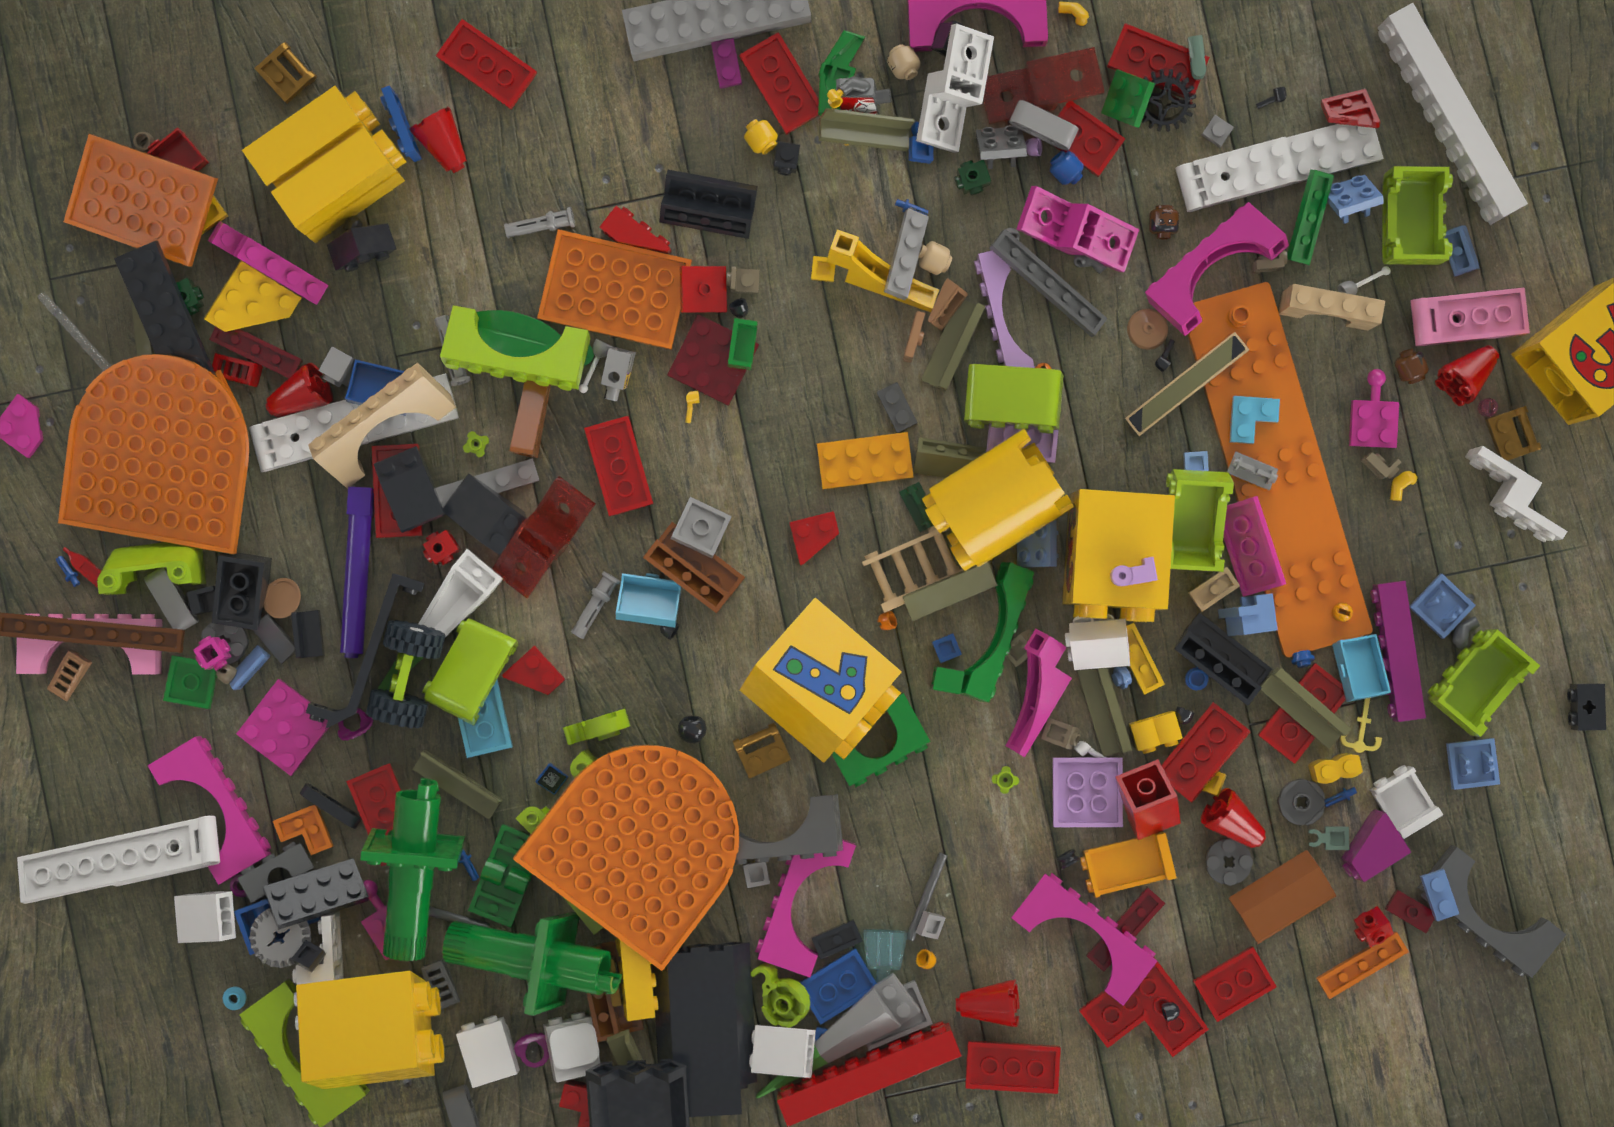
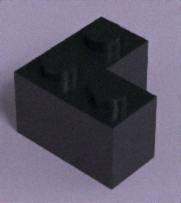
M388 223L351 228L327 244L335 271L345 269L346 272L357 270L359 264L367 263L371 259H376V261L386 260L390 257L389 254L397 249Z

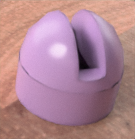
M1028 139L1025 142L1027 154L1029 156H1041V139Z

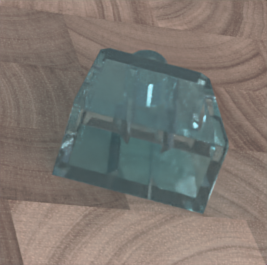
M863 929L867 968L877 970L876 982H880L890 975L891 970L901 969L907 931Z

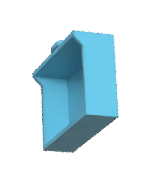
M622 573L616 607V619L675 628L682 587L673 580L659 579L657 574L647 573L646 576Z
M1377 634L1339 640L1333 643L1332 646L1346 702L1391 693Z

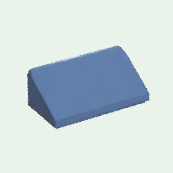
M1466 225L1446 231L1445 238H1448L1449 243L1453 245L1452 256L1449 257V262L1454 277L1480 269Z
M257 645L236 668V675L229 683L233 690L242 689L270 658V655L261 646Z

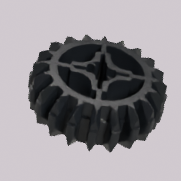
M1160 69L1159 77L1152 71V80L1146 76L1143 78L1155 83V85L1165 82L1163 90L1159 93H1152L1149 99L1151 103L1159 107L1158 117L1152 114L1147 107L1144 113L1145 116L1142 119V123H1145L1148 119L1151 120L1148 125L1150 129L1156 123L1158 124L1157 131L1160 132L1162 125H1166V131L1169 132L1170 124H1174V127L1179 129L1178 120L1186 124L1187 119L1184 115L1192 117L1193 112L1188 108H1195L1196 103L1189 100L1196 99V94L1188 93L1194 89V85L1185 86L1189 82V78L1186 77L1181 81L1182 72H1178L1176 77H1173V69H1169L1168 75H1164V69ZM1172 83L1182 90L1185 100L1179 99V97L1171 93ZM1168 89V100H1170L1171 103L1167 102V105H1165L1164 111H1162L1163 105L1162 101L1159 100V98H1163V95L1166 94V90ZM1182 107L1176 115L1165 118L1170 108Z

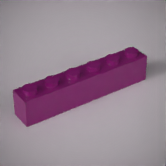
M1406 581L1373 585L1370 595L1372 603L1376 605L1374 622L1376 626H1379L1380 635L1377 638L1380 649L1383 652V662L1391 693L1386 694L1389 695L1390 704L1387 706L1389 717L1395 722L1424 719L1426 714Z

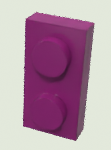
M734 38L711 42L720 89L742 85Z

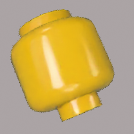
M755 119L746 126L747 131L744 134V139L754 153L765 155L777 146L778 134L767 120L758 122Z

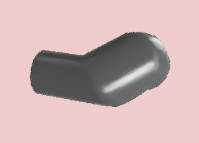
M1475 616L1455 627L1453 642L1457 648H1466L1468 646L1469 632L1480 627Z

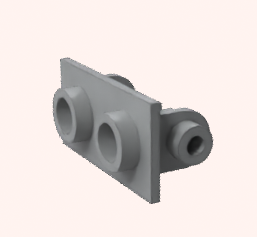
M1235 452L1227 470L1229 474L1267 490H1270L1272 483H1275L1278 477L1277 468L1238 452Z

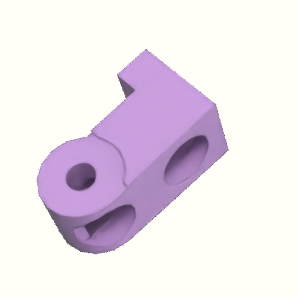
M1154 557L1143 558V565L1127 567L1120 565L1115 567L1110 573L1112 583L1117 586H1128L1158 580Z

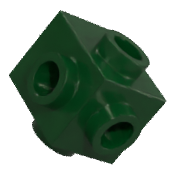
M973 160L960 164L961 168H958L957 176L954 179L958 190L962 189L964 195L970 193L971 196L984 191V187L990 186L991 178L984 160L973 163Z
M189 278L176 282L190 316L198 313L199 308L204 306L202 302L204 295L200 287L195 286L194 282Z

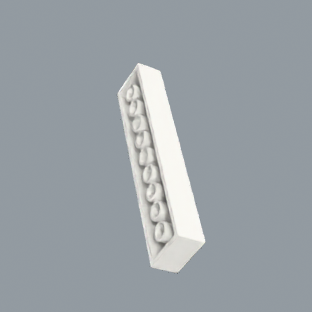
M1411 3L1389 15L1378 27V35L1381 41L1389 47L1391 59L1398 63L1401 68L1403 80L1406 83L1409 82L1413 89L1412 95L1414 99L1421 103L1426 120L1433 124L1437 139L1445 145L1447 157L1457 166L1458 176L1463 182H1466L1470 189L1469 195L1471 199L1477 202L1481 209L1480 214L1482 218L1492 225L1527 205L1526 199L1415 5Z

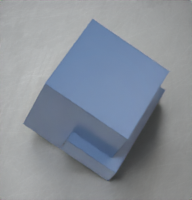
M1273 593L1239 597L1241 607L1218 609L1219 619L1225 618L1228 636L1278 630Z

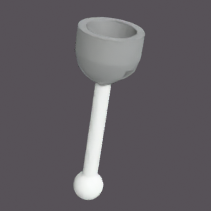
M1384 266L1380 272L1356 284L1352 281H1345L1338 285V292L1356 295L1358 287L1382 275H1389L1391 270L1388 266Z
M598 339L595 340L592 348L595 358L584 383L579 386L581 393L588 391L587 385L599 359L606 357L608 349L613 346Z

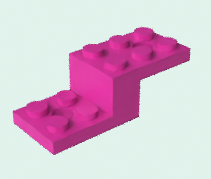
M1031 186L1016 229L1068 255L1087 256L1118 272H1125L1139 232L1138 228L1089 204L1070 203L1038 186ZM1044 210L1047 213L1045 222L1041 219V214ZM1111 237H1114L1115 240L1113 248L1109 244Z

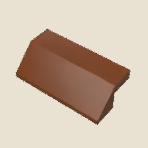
M671 522L643 558L715 613H718L745 577L714 554L713 558H710L671 540V536L677 526Z
M1305 850L1229 897V901L1242 918L1246 929L1256 943L1259 944L1336 897V894L1319 865L1310 853Z
M615 940L590 946L609 951L611 957H616L618 968L621 957L618 956ZM603 992L601 995L586 993L597 1042L606 1041L607 1037L627 1029L630 1032L644 1030L642 1019L626 1020L623 1004L616 1007L612 1006L610 994H606V992Z

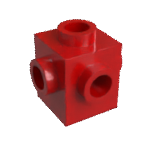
M445 530L440 534L438 531L426 537L427 542L423 544L425 548L423 554L430 563L433 561L437 565L441 563L444 566L455 559L453 555L461 551L449 530ZM440 545H442L441 552L438 551Z
M1378 906L1361 913L1354 919L1357 928L1354 930L1356 936L1361 942L1365 941L1370 948L1383 943L1394 934L1390 921Z

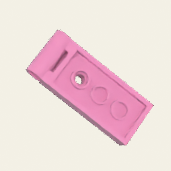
M1525 288L1410 300L1415 346L1524 336L1530 333ZM1453 316L1458 318L1457 323L1453 321Z

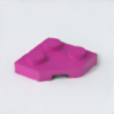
M17 394L0 417V438L27 458H31L43 441V433L39 423V408L20 394Z

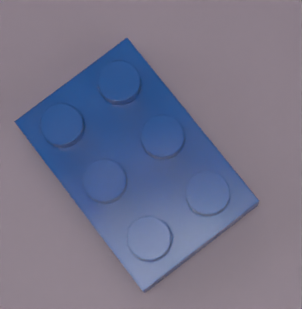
M390 85L381 88L384 96L380 97L385 110L392 116L388 119L393 131L396 132L397 136H400L397 143L401 152H404L406 158L410 157L413 162L421 160L422 156L415 138L409 130L410 125L398 95Z
M856 948L811 974V977L800 981L809 994L810 1008L820 1025L854 1005L877 984Z

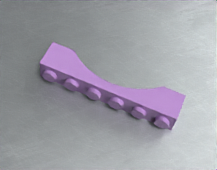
M993 251L980 253L977 256V261H974L977 275L981 274L983 281L979 285L982 297L986 296L988 305H985L987 318H992L994 326L990 330L993 341H997L999 347L996 350L998 363H1003V366L1035 368L1033 359L1025 354L1012 339L1003 318L1002 293L1005 281L1011 270L1010 266Z

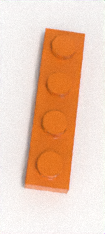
M1394 931V934L1383 943L1371 948H1365L1316 979L1327 998L1331 999L1409 953L1399 934Z

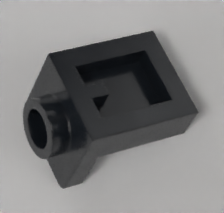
M777 142L773 170H776L777 174L791 176V173L796 174L800 145Z

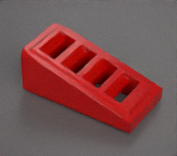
M215 353L212 363L214 372L221 370L223 360H226L223 371L226 380L258 387L263 369L262 365ZM234 362V367H233L232 375L229 376V375H230V371H231V367H232V363ZM244 365V366H243V370H242V374H241V378H238V377H239V374H240L241 366Z

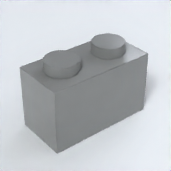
M331 347L318 371L324 373L323 379L338 387L341 384L348 387L355 359Z

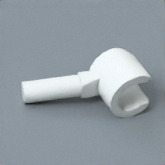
M1080 741L1074 747L1082 757L1087 752L1094 757H1106L1095 751L1084 741Z

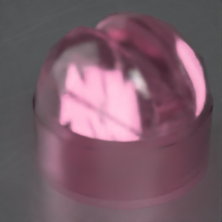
M1492 398L1483 399L1478 404V411L1482 416H1493L1498 411V403ZM1489 401L1491 402V413H1488Z

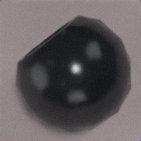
M687 716L679 722L678 734L687 743L695 744L700 742L706 735V723L699 716Z

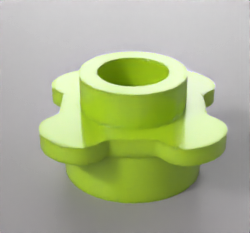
M474 431L467 434V443L463 445L464 452H471L476 454L477 457H483L486 445L489 443V438L485 435L479 436Z
M1008 766L1002 767L1001 772L997 775L994 774L991 778L992 782L999 786L1000 792L1003 794H1007L1010 788L1019 783V778L1011 773V769Z

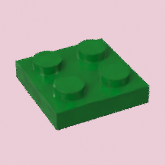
M1116 69L1101 114L1139 128L1155 83Z
M172 655L163 701L211 709L217 679L215 669L202 668L196 659Z

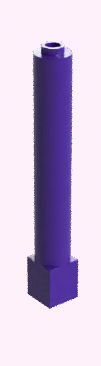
M348 487L347 514L349 517L340 653H345V658H358L359 654L364 652L372 517H374V489Z

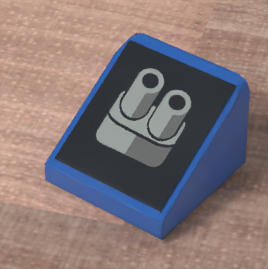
M549 763L535 782L555 795L569 776L552 763Z

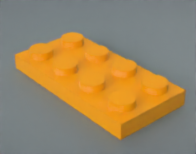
M908 432L817 444L823 490L914 478Z

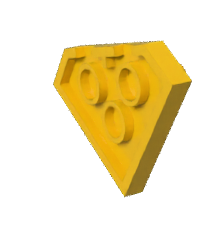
M240 260L204 319L224 332L289 318L301 297Z

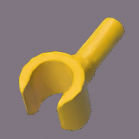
M690 391L686 395V423H691L693 404L700 403L698 391Z

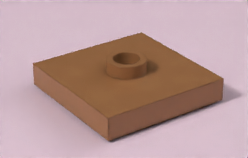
M917 311L903 356L905 362H912L916 346H921L924 332L920 331L925 316L924 312Z

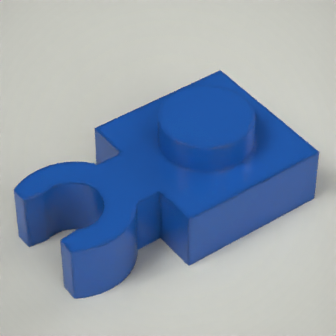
M916 121L911 127L914 136L909 138V161L930 164L933 162V146L916 141L919 122Z

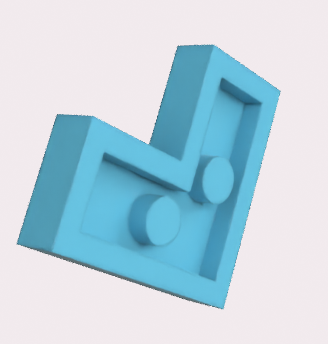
M1233 396L1229 442L1254 444L1256 421L1279 422L1280 399Z

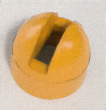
M1339 603L1333 608V616L1338 621H1348L1353 615L1351 606L1346 603ZM1339 609L1348 611V616L1338 613Z
M923 949L916 956V964L923 969H932L936 964V956L931 951Z

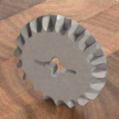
M270 908L262 912L254 920L250 928L249 939L255 956L262 963L270 965V967L282 968L295 964L291 959L305 940L311 942V931L307 921L278 930ZM290 929L283 937L284 943L278 941L270 945L276 938V931L280 934Z

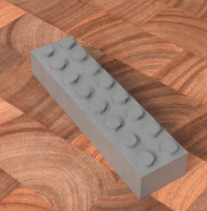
M666 0L622 10L633 61L711 45V42L731 38L738 39L811 23L808 0Z

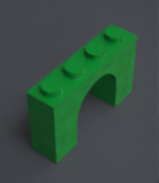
M901 693L887 709L897 732L896 742L887 754L875 758L867 757L859 753L856 748H853L843 760L835 752L832 753L849 786L854 784L856 788L867 782V776L873 773L875 776H878L888 770L887 765L893 762L895 765H898L908 759L907 754L913 751L918 754L928 748L927 743L930 740L904 693Z

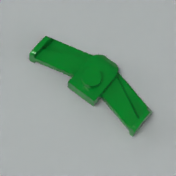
M843 30L826 60L821 64L818 74L820 79L818 114L820 117L826 108L840 110L839 107L832 108L829 105L827 93L831 89L836 90V79L850 78L855 75L856 68L849 65L866 36Z

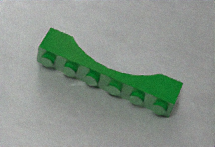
M1001 562L995 579L999 606L996 631L984 654L973 665L964 670L960 694L988 703L994 697L997 679L1001 676L1004 669L1003 662L1005 656L1008 655L1011 649L1010 641L1018 629L1020 612L1026 606L1025 598L1033 585V571L1011 562Z

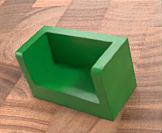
M734 318L728 359L729 367L752 370L758 328L757 321Z
M934 666L930 689L960 694L964 671Z

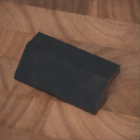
M668 169L659 223L749 239L758 186Z
M1200 612L1197 613L1184 630L1174 648L1247 706L1262 689L1261 683L1272 670L1270 666L1231 636H1228L1226 632Z

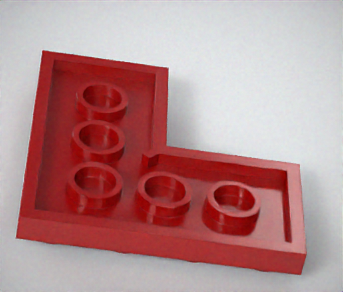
M1158 961L1124 1006L1108 993L1102 991L1079 1009L1080 1013L1107 1048L1145 1021L1169 1054L1174 1057L1209 1030ZM1173 1002L1179 1007L1180 1015L1177 1019L1170 1022L1165 1021L1161 1009V1004Z

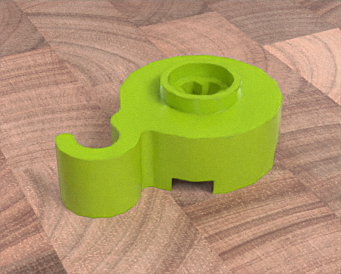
M622 709L563 727L567 744L571 745L598 737L600 741L620 735V730L630 727L626 709Z
M767 962L753 969L751 972L752 977H755L760 972L765 975L766 980L762 984L763 1007L761 1008L764 1016L772 1025L790 1028L805 1018L810 1009V997L806 988L799 981L791 978H778L776 967Z

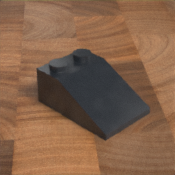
M417 446L373 464L402 533L445 515L426 461Z
M469 473L443 506L444 513L498 555L502 553L527 520L526 514L522 509Z
M238 552L236 554L222 553L218 556L212 623L258 630L270 580L272 558Z

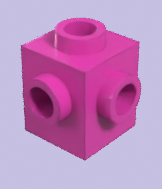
M208 636L198 643V647L193 649L198 664L205 669L214 668L215 671L227 665L226 660L232 657L229 653L231 650L229 644L225 639H220V637L211 638V636ZM214 649L218 654L217 657H214L212 654Z

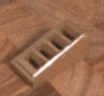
M947 278L928 318V322L942 331L968 296V293Z
M68 650L47 689L63 700L68 701L92 662L74 650ZM72 661H74L75 663H77V664L80 665V666H79V668L77 669L76 667H74V666L71 665L70 663H71ZM67 668L76 673L75 676L67 673ZM64 676L68 678L69 680H71V683H66L61 679V677ZM58 683L67 688V691L63 692L56 685Z

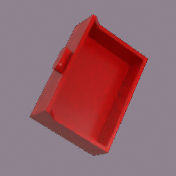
M178 127L162 141L157 139L148 146L150 151L147 154L195 171H200L209 163L188 136Z

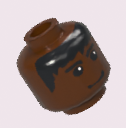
M1155 206V209L1149 214L1150 233L1157 235V239L1166 240L1178 232L1179 212L1174 209V206Z
M1412 348L1399 353L1400 357L1396 359L1394 364L1401 381L1414 384L1426 378L1425 375L1429 371L1424 354L1420 351H1413Z

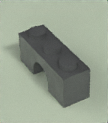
M292 842L282 848L284 853L275 856L273 853L262 859L263 864L259 867L254 868L251 865L241 871L242 876L238 880L251 903L265 896L263 886L270 884L269 875L275 868H285L292 877L304 874L315 868L302 843L296 845L295 842Z

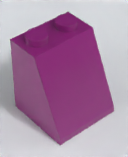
M1376 809L1371 811L1350 843L1349 850H1346L1341 857L1344 862L1342 868L1349 877L1352 876L1355 880L1358 879L1366 882L1411 853L1386 812Z

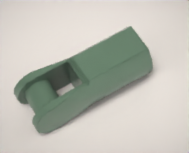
M1202 35L1188 37L1187 42L1189 59L1191 61V75L1194 79L1200 80L1205 76L1206 63Z

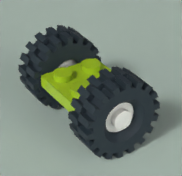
M388 621L383 645L391 650H397L398 655L395 669L398 670V674L392 675L390 690H371L366 709L367 716L372 717L374 720H380L383 723L398 725L399 727H423L428 702L404 692L413 655L428 659L440 658L445 633L413 622Z

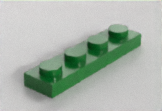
M1310 169L1288 249L1287 260L1310 265L1334 175Z

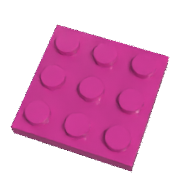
M278 679L236 735L292 776L329 727L326 728L328 722L326 719L323 723L309 719L310 714H307L306 710L310 701L284 681Z

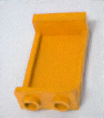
M1163 831L1141 840L1132 838L1083 850V857H1080L1082 870H1087L1089 878L1085 880L1088 893H1092L1095 898L1103 894L1139 885L1177 878L1167 836Z

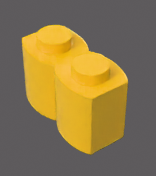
M1175 711L1161 713L1129 723L1136 750L1142 751L1143 754L1156 751V746L1164 744L1165 747L1179 744L1178 740L1183 738Z
M1349 753L1338 754L1331 760L1317 759L1308 765L1312 781L1322 784L1332 783L1340 777L1353 778L1363 772L1360 757Z

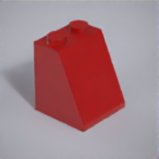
M1159 760L1115 776L1129 824L1137 840L1181 824L1178 797Z

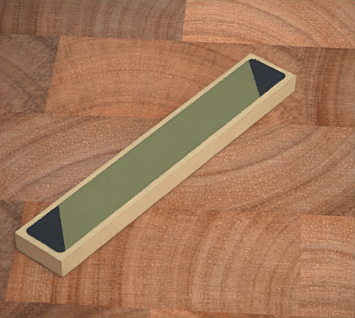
M1234 332L1125 419L1138 436H1141L1248 352L1249 348Z

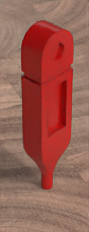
M64 547L63 551L68 554L71 565L98 588V577L102 570L84 555L69 551Z

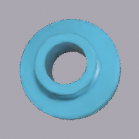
M230 987L223 994V1003L230 1010H238L246 1003V993L240 987ZM231 995L237 996L238 1000L236 1003L231 1001Z

